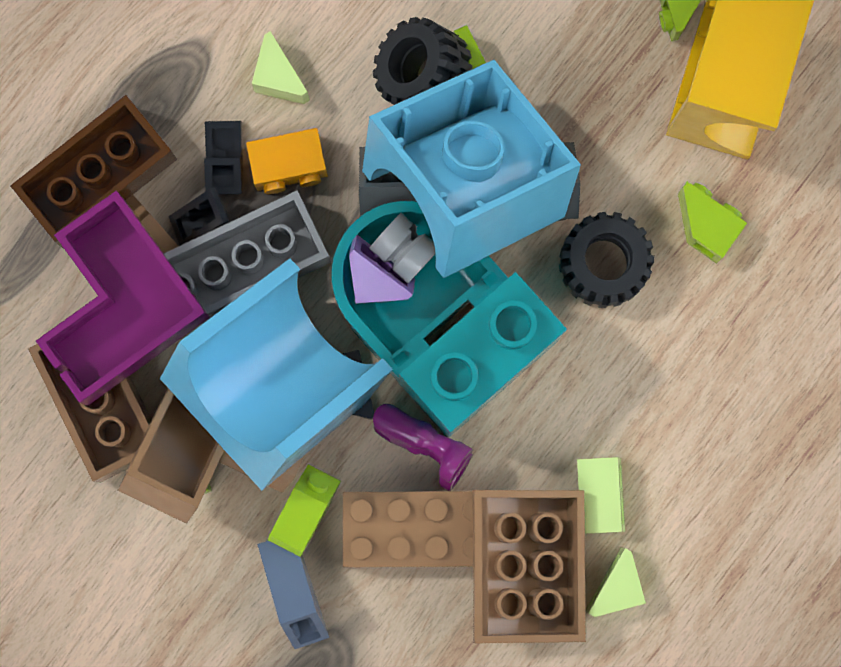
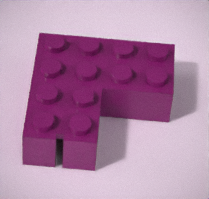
M117 190L55 234L57 240L98 296L37 339L36 343L54 368L63 372L60 374L61 378L79 403L87 406L210 318Z

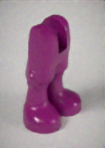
M382 404L373 415L374 430L378 435L415 455L421 454L433 458L440 464L439 484L441 487L448 491L455 487L473 456L472 448L461 441H455L438 434L430 423L413 418L394 405Z

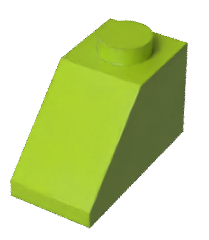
M308 464L293 488L267 540L301 557L329 509L341 481Z

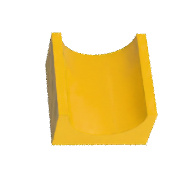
M706 0L666 135L748 160L751 157L758 129L762 128L774 132L778 127L814 0Z

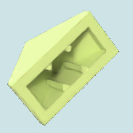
M271 31L264 35L252 80L255 93L305 104L310 101L306 88Z
M620 548L585 612L594 617L646 604L633 554L626 548Z

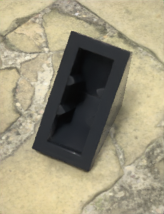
M216 188L208 189L168 216L179 246L231 222L223 200Z

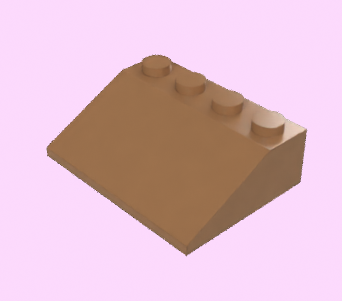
M473 490V643L586 642L584 490Z

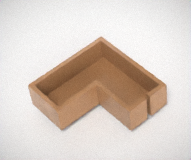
M167 388L117 491L187 524L198 509L218 463H222L246 476L248 475L170 389ZM304 456L268 486L283 493L296 477Z

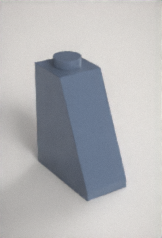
M268 540L257 544L280 625L294 649L330 638L303 555L299 557Z

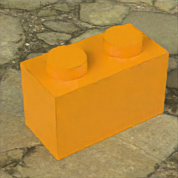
M317 128L246 142L254 185L257 191L264 190L265 194H274L286 190L285 185L300 183L301 187L317 185L321 183V178L328 177Z

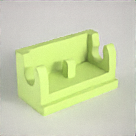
M621 458L577 459L579 490H584L585 533L624 532L625 517Z

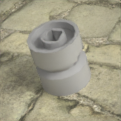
M401 212L369 249L383 262L392 261L394 263L393 271L405 282L409 283L436 253L433 240L426 234H416L417 226Z

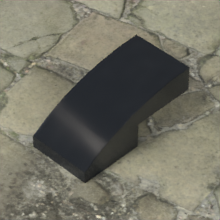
M205 121V191L210 188H216L219 194H242V121Z

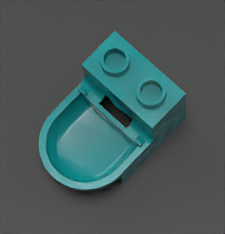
M397 201L383 204L360 216L342 236L335 251L332 264V286L335 299L345 319L351 325L352 331L379 361L383 358L393 369L390 374L442 433L450 438L554 346L566 332L567 328L516 271L508 277L490 256L443 278L435 268V254L414 277L413 295L408 300L356 303L349 253L352 241L357 235L372 245L402 212L417 226L416 234H426L433 240L426 218L417 202ZM469 302L474 306L468 314L429 346L426 340Z

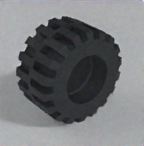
M413 17L409 19V22L403 20L397 24L396 30L390 29L386 34L388 38L385 42H380L378 46L380 49L379 55H375L373 62L377 64L373 70V78L378 80L375 83L377 91L382 93L381 97L393 105L472 70V65L468 63L472 57L470 51L466 49V42L459 35L424 17L422 19ZM427 59L424 70L418 76L421 65Z
M598 212L594 217L589 215L583 218L582 222L576 224L565 239L559 255L561 258L559 271L563 273L564 278L562 281L565 287L569 286L572 290L571 294L576 299L578 296L582 298L584 304L589 306L596 304L598 308L622 305L623 302L632 299L652 274L651 266L654 264L655 256L651 255L653 245L651 240H646L645 235L647 232L643 227L638 229L634 225L636 221L631 217L625 220L621 218V213L614 212L613 215H607L606 212ZM598 241H608L616 244L623 251L627 267L621 277L615 280H603L590 272L585 262V253L591 244Z

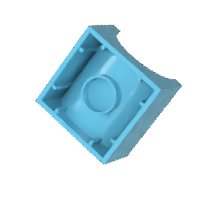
M492 60L369 116L362 171L370 181L392 172L409 189L420 206L432 234L436 253L435 268L445 278L564 218L581 164L498 63Z
M291 258L182 339L160 377V380L261 491L360 409L393 370L383 358L374 364H362L353 361L338 352L322 337L310 321L301 303L297 288V277L300 268Z

